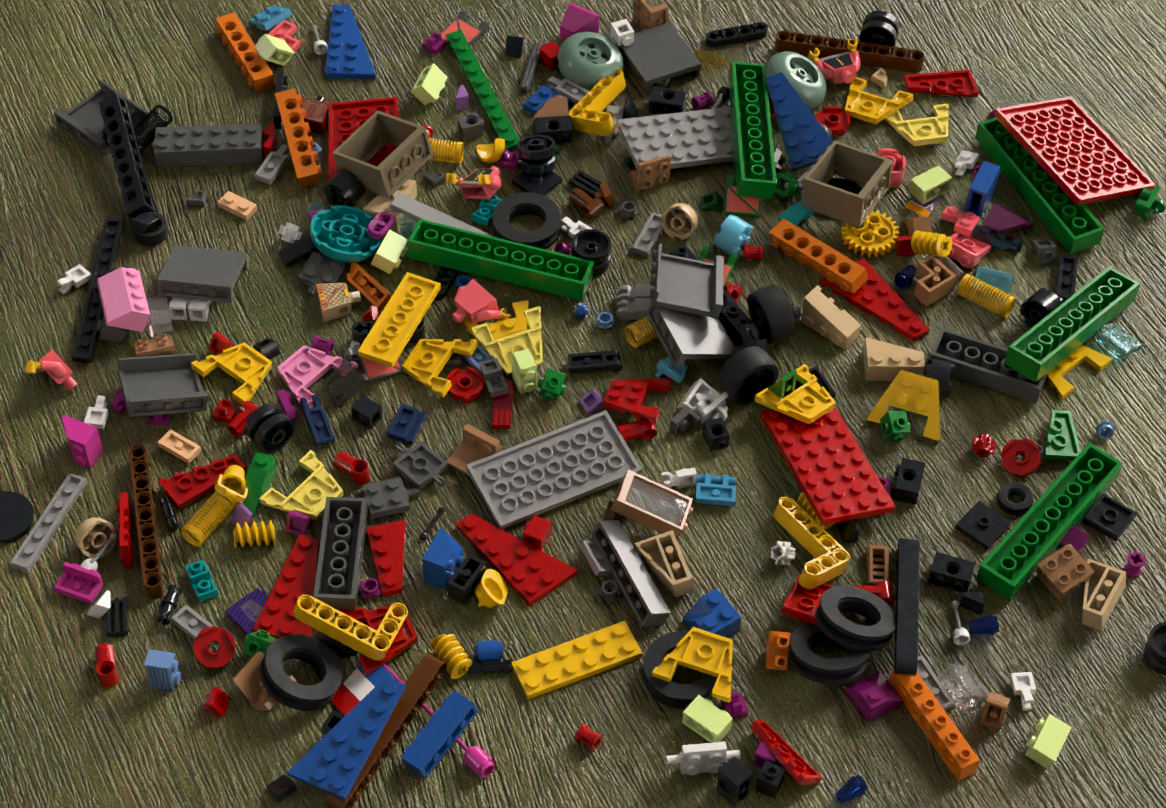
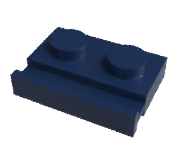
M401 404L387 431V437L404 443L406 441L413 445L427 418V412H420L419 409Z

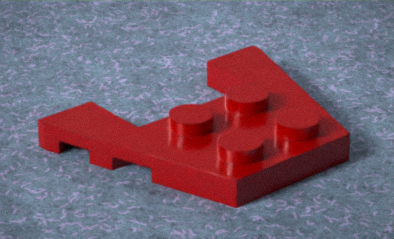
M672 378L612 380L604 397L603 407L623 414L627 411L633 413L635 418L642 419L644 417L649 419L650 423L656 424L659 417V408L642 406L648 391L668 393Z
M390 606L377 607V609L365 610L364 607L346 611V608L338 610L361 623L366 622L367 626L377 631ZM408 615L383 659L373 660L365 655L359 656V663L365 676L371 674L418 642V637Z

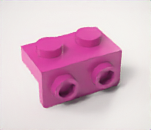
M64 562L62 565L64 573L54 587L55 592L92 604L104 586L101 574L95 570L82 568L75 563Z

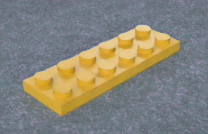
M407 272L360 346L358 356L393 368L440 291L441 283Z
M622 621L511 663L512 670L527 700L641 658L642 651L626 621Z

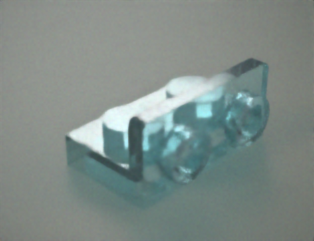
M1117 323L1104 325L1095 339L1121 362L1126 360L1129 353L1140 351L1143 346Z

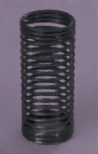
M156 105L134 127L136 140L139 144L138 147L141 148L139 149L140 154L155 140L154 133L156 127H167L173 121V116L166 107Z

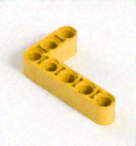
M616 69L617 76L615 77L608 75V78L601 79L569 111L574 130L600 136H609L615 132L611 114L602 111L626 88L622 69Z
M781 497L773 514L775 520L815 558L805 564L799 578V584L806 589H813L843 574L850 559L849 553L792 498Z
M310 595L300 596L293 610V615L299 621L373 660H381L385 657L408 613L407 607L404 604H392L376 631Z

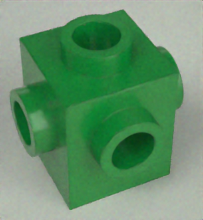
M778 173L776 176V195L784 199L786 197L793 198L799 190L798 184L800 181L796 180V176L791 173Z
M548 368L544 377L541 376L537 387L540 390L538 395L549 401H556L559 395L563 396L566 385L563 384L566 374Z
M888 411L880 419L881 431L884 434L885 440L899 442L904 440V437L911 432L906 411Z
M264 630L250 633L244 640L243 645L245 648L243 654L248 655L250 659L257 652H262L265 655L269 646L277 638L269 636L270 633Z

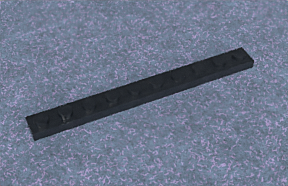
M105 218L72 354L73 362L92 363L99 334L97 323L99 320H102L104 313L97 279L114 270L124 228L123 219Z

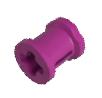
M706 91L699 97H693L691 103L694 110L697 111L702 110L706 106H712L714 100L711 93Z
M315 335L311 343V348L324 351L326 355H331L335 346L334 340L322 339L319 335Z
M1133 552L1128 555L1127 563L1123 569L1128 577L1137 578L1141 575V567L1145 565L1146 561L1144 555L1139 552Z

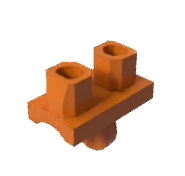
M769 631L765 668L787 670L791 633Z

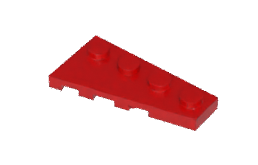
M970 69L904 75L907 92L978 98V90Z
M234 454L213 461L211 465L205 467L198 466L193 468V471L184 474L180 472L174 474L172 478L166 480L161 478L157 481L158 485L180 510L215 490L218 475H224L229 466L238 465L245 472L246 466Z
M128 492L120 493V501H117V511L120 513V517H117L118 529H120L118 534L120 546L119 560L124 562L125 570L134 569L131 503Z
M754 720L750 725L754 735L766 745L799 785L819 784L823 779L764 720Z

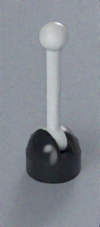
M722 86L718 90V100L711 109L716 108L721 101H727L730 98L729 88Z

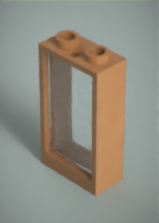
M627 470L621 479L611 510L662 534L673 530L677 538L687 528L688 523L685 521L692 513L693 507L690 506L693 499L631 470Z

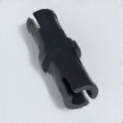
M170 585L168 587L166 597L161 602L162 608L157 621L161 623L163 618L162 625L170 624L173 612L178 607L177 600L182 590L178 587L177 591H175L177 585Z

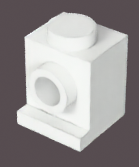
M627 19L611 23L610 36L614 38L618 46H629L634 42V30Z

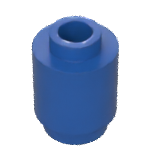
M497 640L477 641V645L473 646L474 658H478L479 662L503 659V642H497Z

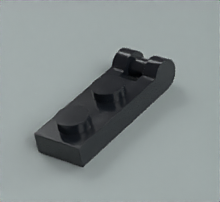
M612 350L568 354L570 373L606 370L619 372L622 370V363L619 361L621 358L620 352Z

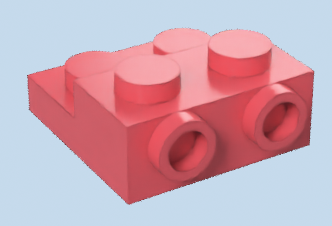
M956 232L950 236L952 239V249L948 257L955 259L962 266L972 269L980 263L984 255L990 252L992 246L973 239L972 235L969 237Z

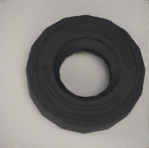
M1009 482L1000 488L997 495V503L1008 514L1022 515L1030 510L1033 503V494L1026 485L1019 482ZM1008 495H1020L1022 502L1018 504L1012 503L1008 500Z

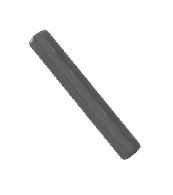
M536 41L533 44L520 83L521 91L527 92L530 88L539 60V47L543 45L541 42Z

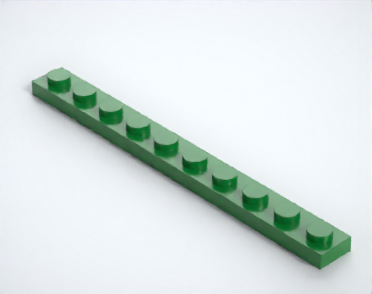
M462 30L446 34V40L497 138L505 140V148L508 151L516 150L519 138Z

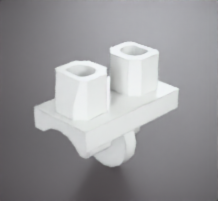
M713 389L706 397L711 402L710 405L703 399L695 405L694 409L700 415V422L702 424L711 416L712 419L722 417L723 421L728 418L727 411L729 409L727 406H724L726 404L725 399L729 397L726 392L720 394L717 390Z

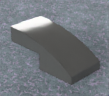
M494 358L479 362L490 397L508 394L509 388L503 377V371L498 359Z

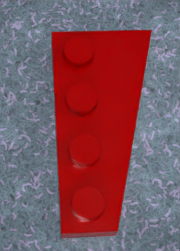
M406 520L367 527V536L382 597L403 593Z

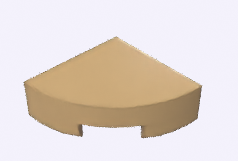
M880 68L871 76L870 81L885 88L888 81L886 71Z

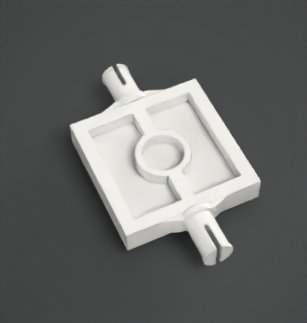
M726 742L682 745V751L679 755H666L667 765L680 764L681 774L718 773V768L723 761L734 756L740 759V750L727 751Z

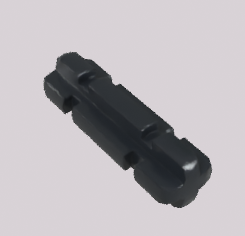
M161 497L159 502L168 530H177L179 526L170 497Z
M509 659L502 660V662H499V660L483 661V663L472 661L471 673L479 674L480 671H483V673H498L500 670H503V672H510L512 670V663Z

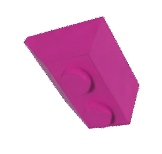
M63 415L62 421L73 461L79 466L91 469L103 453L98 428Z

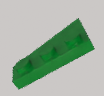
M1052 410L1049 418L1043 459L1073 461L1080 454L1081 449L1071 411Z

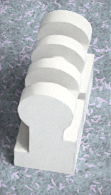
M173 297L169 304L170 318L173 320H188V316H190V321L207 322L210 301Z

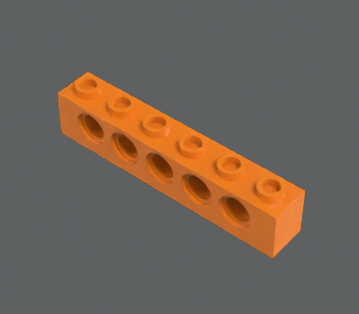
M233 12L216 18L217 25L215 26V31L217 35L221 36L223 45H227L230 56L234 57L236 66H240L243 77L246 76L249 87H253L256 93L275 87L274 74L265 60L258 55V51L254 47L255 44L236 14Z
M295 88L275 93L300 188L321 183L319 176L322 175L320 165L315 163V161H318L316 150L312 151L311 148L315 145L312 136L308 137V133L311 132L309 123L304 122V119L307 118L304 108L300 107L303 104L301 94L297 95Z
M784 218L769 232L770 242L775 248L782 249L788 256H793L801 264L811 267L815 273H820L830 282H835L844 291L854 294L868 280L866 268Z
M893 668L889 683L902 698L903 704L957 781L976 773L980 759L918 673H916V676L894 674Z

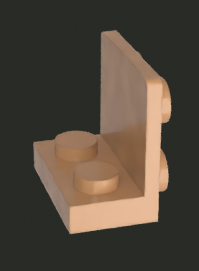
M634 0L633 20L641 27L642 31L668 23L669 6L666 3L650 8L644 0Z
M666 155L638 163L637 170L629 172V178L636 190L639 191L669 182L671 157Z
M161 334L154 339L142 338L134 343L137 357L176 354L171 335Z
M466 424L463 428V441L446 462H448L449 466L470 476L466 470V465L500 452V441Z
M1071 544L1065 545L1037 564L1036 576L1061 604L1069 600V591L1094 575L1092 567Z
M257 652L236 674L232 682L257 711H270L278 701L267 692L260 678V665L265 656L262 652ZM288 675L293 681L296 682L295 678L292 675Z

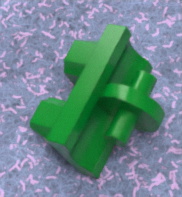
M1155 186L1153 191L1143 188L1140 198L1134 207L1135 211L1142 213L1141 219L1146 220L1151 210L1155 214L1165 211L1166 204L1161 198L1157 199L1159 187Z

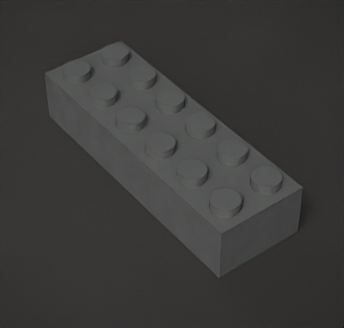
M262 124L156 127L154 145L156 166L178 167L263 163Z
M941 328L930 354V359L951 361V364H955L952 377L1037 404L1048 374L1046 373L1037 382H1034L1004 364L1008 351L1007 348L945 328Z
M326 497L313 597L337 610L341 608H346V611L357 610L368 514L366 498Z

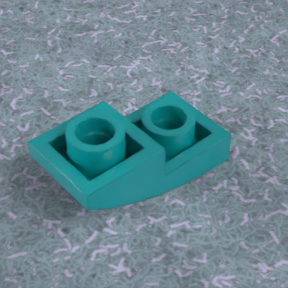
M493 195L490 200H482L480 208L472 214L471 221L488 226L493 221L495 207L502 199Z
M800 200L782 213L778 220L780 222L784 218L797 226L802 220L807 221L815 211L801 207L802 200Z
M204 559L185 566L199 603L219 596Z

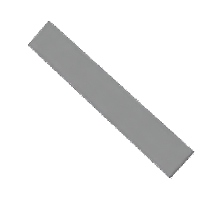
M399 192L390 206L391 209L417 221L422 219L492 236Z
M72 473L67 475L9 563L11 568L29 574L87 485V478Z

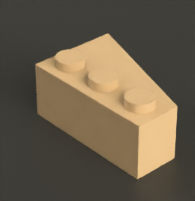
M408 179L389 198L379 194L363 208V211L373 216V219L380 212L390 213L394 217L393 227L390 230L398 232L406 215L391 209L390 206L398 192L415 200L417 197L416 180Z
M817 285L804 297L801 322L832 341L835 345L846 350L859 337L861 325L844 309L841 311L833 304L835 300L831 297L828 299L820 292L822 288Z
M865 337L863 358L866 381H893L900 370L921 376L924 375V352Z
M673 530L635 543L640 559L675 597L695 591L692 576Z
M1088 559L1087 563L1094 570V575L1086 579L1082 624L1102 631L1125 588L1126 572Z

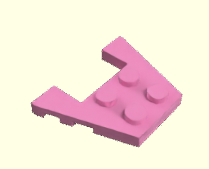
M303 345L280 364L277 369L299 404L300 398L304 397L309 408L313 407L311 396L314 394L307 390L308 387L331 368L347 378L358 368V364L354 361H344L339 356L332 357L326 355L324 351Z

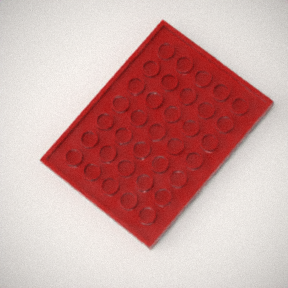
M1071 96L998 108L993 114L1077 205L1141 193L1143 188L1153 190L1155 187L1150 178Z

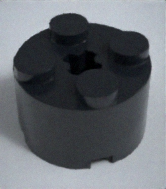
M341 169L324 185L323 190L327 196L326 200L330 205L335 206L337 204L354 207L364 195L365 188L361 182L357 183L354 180L356 176Z
M1041 288L1022 303L1020 314L1024 316L1025 324L1031 329L1064 303V300L1046 288Z
M927 358L926 365L928 367L927 370H924V376L939 381V398H949L953 384L949 380L954 374L955 364H951V361Z

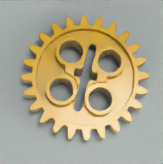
M879 210L876 213L872 211L860 227L842 222L841 239L844 240V245L849 244L848 249L854 248V253L860 251L861 256L864 253H867L868 257L871 254L877 257L878 253L884 256L885 251L890 253L891 248L895 249L897 237L900 234L898 231L899 226H896V221H891V216L886 218V213L880 215Z

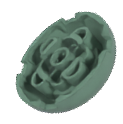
M579 32L569 36L561 44L557 53L558 67L562 74L569 81L585 89L593 88L601 79L608 78V75L611 77L617 76L616 69H622L623 71V57L619 48L609 38L595 32Z
M784 51L773 55L766 62L764 67L765 77L782 72L809 110L815 109L822 103L826 95V81L820 69L810 59L799 53Z

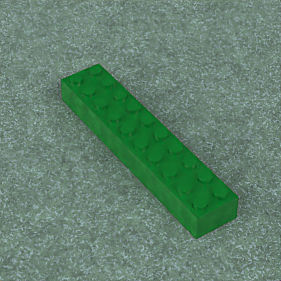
M732 61L728 74L737 196L773 199L777 179L768 87L764 73L765 64Z
M997 118L978 123L976 140L998 166H1001L1002 172L1070 255L1101 243L1104 233L1103 226L1084 204L1077 205L1072 201L1067 193L1030 156L1029 152L1019 144L1017 139L1009 133Z
M419 219L408 240L407 258L583 301L593 277L594 261Z
M1110 266L1107 267L1008 347L1004 364L1028 379L1037 382L1134 302L1140 283Z
M1089 443L980 564L976 579L1008 600H1011L1037 571V564L1050 556L1062 542L1070 528L1078 524L1101 494L1105 493L1118 478L1123 463Z

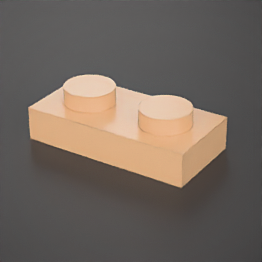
M230 191L218 201V207L244 220H248L258 210L256 204Z
M171 429L158 441L160 448L188 464L201 452L199 445Z

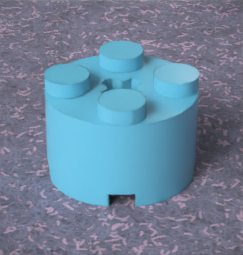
M729 215L722 223L720 234H716L713 244L728 254L734 253L739 255L742 245L744 246V244L749 243L751 239L749 235L754 227L735 215Z

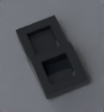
M311 237L288 245L277 253L284 264L290 267L301 258L308 260L313 251L318 253L319 250L314 245Z

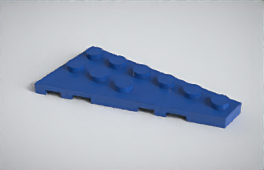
M333 4L325 78L376 79V73L350 5Z
M782 72L765 77L792 172L816 164L819 156L825 153L826 148L830 147L833 141Z

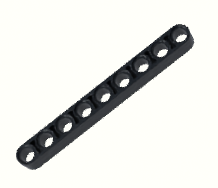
M899 538L897 548V624L895 627L894 674L916 676L918 665L920 540Z

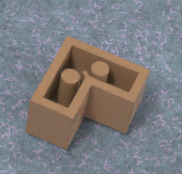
M931 254L918 262L915 275L918 281L914 296L927 307L954 290L957 276Z

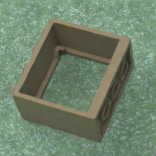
M376 111L332 154L338 171L343 169L356 176L354 180L357 183L361 182L365 189L389 198L433 156V151L425 127L381 111ZM386 144L397 147L378 166L367 163Z
M834 141L830 147L826 148L825 153L819 156L817 163L811 166L809 173L803 176L801 182L803 190L800 195V199H802L801 207L860 227L889 189L893 160ZM834 175L865 186L857 195L828 185Z

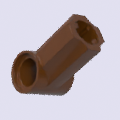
M575 188L569 195V201L581 209L583 216L588 220H591L605 210L604 204L599 198L595 197L593 199L581 189Z

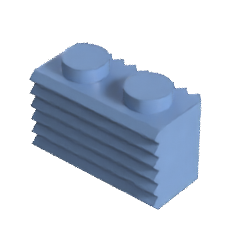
M148 650L144 666L150 688L174 691L176 684L180 683L181 672L178 671L179 662L175 659L173 652Z

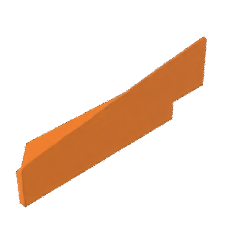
M357 262L350 263V273H347V280L373 305L378 307L379 310H384L392 294Z

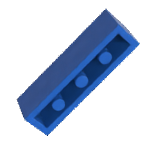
M455 690L451 695L447 696L441 708L432 714L426 727L418 732L414 742L405 748L401 757L405 765L426 779L478 713L475 704Z

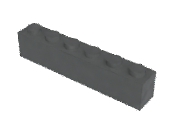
M599 521L591 535L641 626H662L671 612L620 521Z

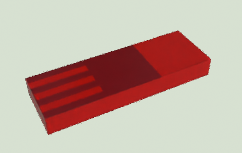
M505 380L509 388L508 394L493 397L492 429H511L514 380Z

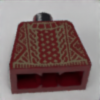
M317 96L316 100L304 99L303 104L300 105L301 108L305 109L307 116L304 122L309 123L311 132L324 135L329 119V105L326 103V99L322 96Z

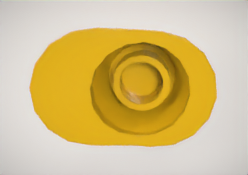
M487 569L484 572L481 582L475 588L478 606L484 605L488 608H493L498 604L503 605L508 594L507 584L504 578L493 569Z

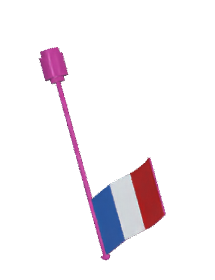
M386 664L365 676L361 665H359L339 687L332 699V704L346 716L385 677L403 684L405 683ZM424 703L422 708L432 716L433 712ZM457 738L456 742L465 750L464 763L477 776L482 778L489 776L495 768L493 760L479 746L468 748Z

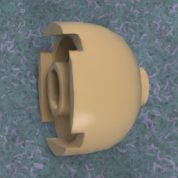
M675 203L669 206L661 216L663 221L661 223L662 228L671 238L676 236L681 238L680 240L689 238L697 228V214L690 205L685 203Z
M100 517L86 519L76 530V546L86 557L94 559L110 539L111 533H117V531L110 522ZM114 540L101 557L106 556L113 550L117 540Z

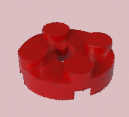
M826 106L816 114V119L820 125H825L827 129H830L832 135L846 134V130L850 125V115L847 112H843L842 108Z
M466 367V369L462 370L457 368L447 376V380H450L452 384L447 393L463 403L472 402L484 390L483 376L474 368ZM467 382L469 383V385H467V386H463V385L461 384V383H464V384H465V383H467Z
M1029 439L1011 440L1002 449L1001 460L1003 467L1013 476L1026 478L1028 475L1033 474L1040 465L1041 455L1039 448ZM1025 454V460L1017 461V455Z
M214 626L207 627L198 633L193 643L194 657L206 669L222 668L234 656L235 640L231 633L225 629ZM210 643L219 644L220 647L217 649V653L209 651Z

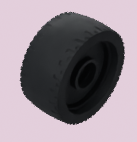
M777 285L760 288L748 295L747 304L751 320L768 339L767 344L779 342L795 333L796 325L791 306L785 294Z
M752 346L738 351L724 363L718 375V381L723 390L735 403L741 405L748 404L754 401L756 394L776 383L779 370L766 351L758 346Z

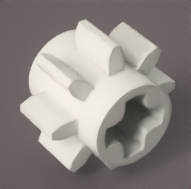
M289 222L286 223V226L281 225L278 231L282 235L281 239L289 243H294L295 240L299 241L302 235L298 231L299 226Z
M777 541V545L771 547V558L776 560V565H790V561L795 559L796 549L790 546L791 542Z

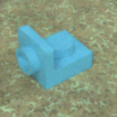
M667 356L664 360L661 359L656 366L658 370L655 376L659 378L662 374H665L675 382L680 383L688 366L683 364L682 367H674L670 357Z

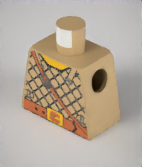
M345 283L316 284L317 298L323 322L350 315L352 313L351 303L361 302L360 292L348 293Z

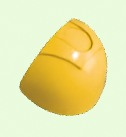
M496 138L494 144L476 145V152L480 160L486 163L498 161L504 152L505 140Z

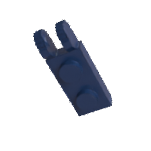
M317 395L311 396L314 408H309L306 398H300V405L315 446L333 443L335 437L323 405L321 406Z

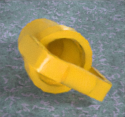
M238 465L229 466L224 475H218L215 490L239 503H243L248 492V488L245 487V471Z

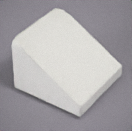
M107 590L87 612V615L100 619L110 609V591Z

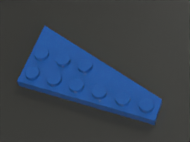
M385 677L287 772L288 776L346 800L406 688L405 684Z

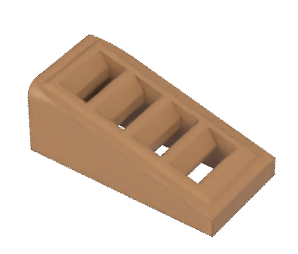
M868 545L866 549L868 584L875 585L880 581L889 582V546ZM873 555H881L882 558H873ZM873 562H883V565H876ZM873 569H883V572L873 571ZM873 575H874V576H883V577H884V580H883V579H873Z

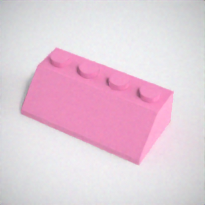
M121 267L98 278L97 285L106 325L143 332L150 312L140 272L134 268Z

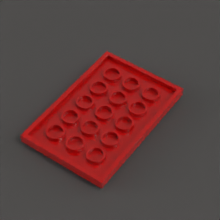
M397 97L329 103V179L338 171L332 153L376 111L399 118ZM386 144L367 163L378 166L397 147Z

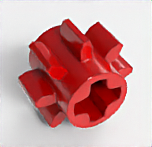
M980 434L978 437L973 438L971 450L976 451L975 453L978 457L986 458L990 454H994L996 441H992L990 435Z

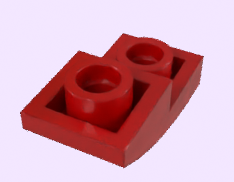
M270 122L263 131L265 141L262 151H264L265 159L271 151L274 152L276 150L274 122Z

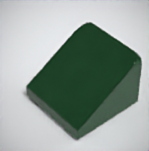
M715 191L701 196V210L723 211V199L720 194Z

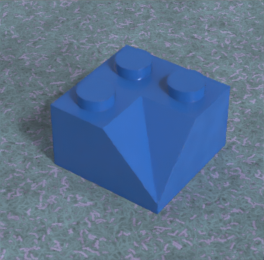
M439 529L422 558L424 582L446 590L447 582L465 560V557H463V548L444 529Z
M716 588L700 597L683 617L682 621L690 630L696 627L728 638L740 631L741 616Z

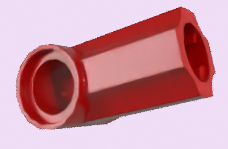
M246 401L241 406L239 414L226 425L231 435L237 438L244 433L246 420L259 406L251 401Z
M644 417L642 419L637 418L634 422L616 426L625 441L637 438L651 440L658 433L655 424L650 423L649 419Z
M344 451L335 455L333 466L352 477L355 484L365 485L370 481L369 467L365 460H357Z
M880 581L872 586H853L875 594L890 607L894 604L892 584L888 581Z
M107 643L99 644L95 648L96 671L101 685L110 688L119 681L113 645Z

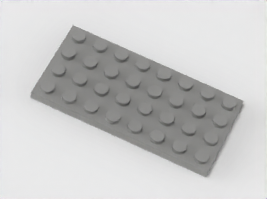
M730 107L617 120L616 126L636 169L638 163L666 155L671 157L670 169L735 161Z
M606 410L466 465V470L500 529L507 528L532 518L534 515L537 516L619 483L627 470L637 474L642 472V468Z

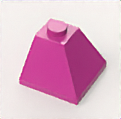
M570 3L560 25V39L565 41L569 36L579 32H595L599 34V14Z

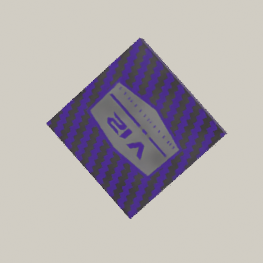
M257 588L225 610L226 615L246 635L254 632L253 628L268 597Z

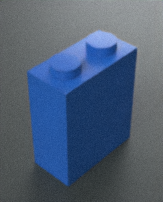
M983 161L969 188L964 212H973L976 216L982 218L995 192L1001 166Z

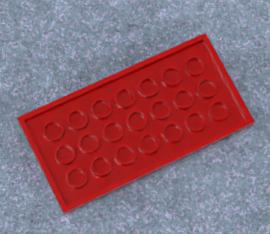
M836 407L811 424L804 423L774 409L761 411L760 417L822 525L894 512L895 504Z

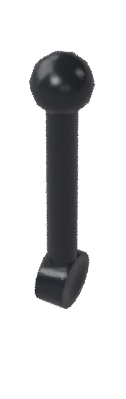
M440 507L436 516L425 532L420 534L422 540L428 538V533L438 518L443 515L444 508Z

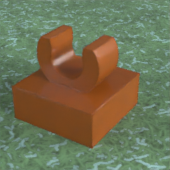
M607 182L600 184L602 191L596 192L594 194L595 197L599 198L603 204L608 202L610 207L617 205Z

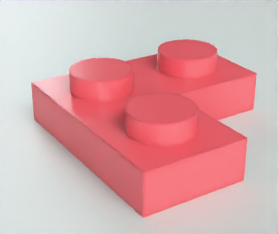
M286 20L281 21L268 34L283 39L294 53L301 47V41L291 37L297 31V25Z
M946 206L941 215V219L955 223L954 232L969 237L974 232L981 218L973 212H964L954 206Z

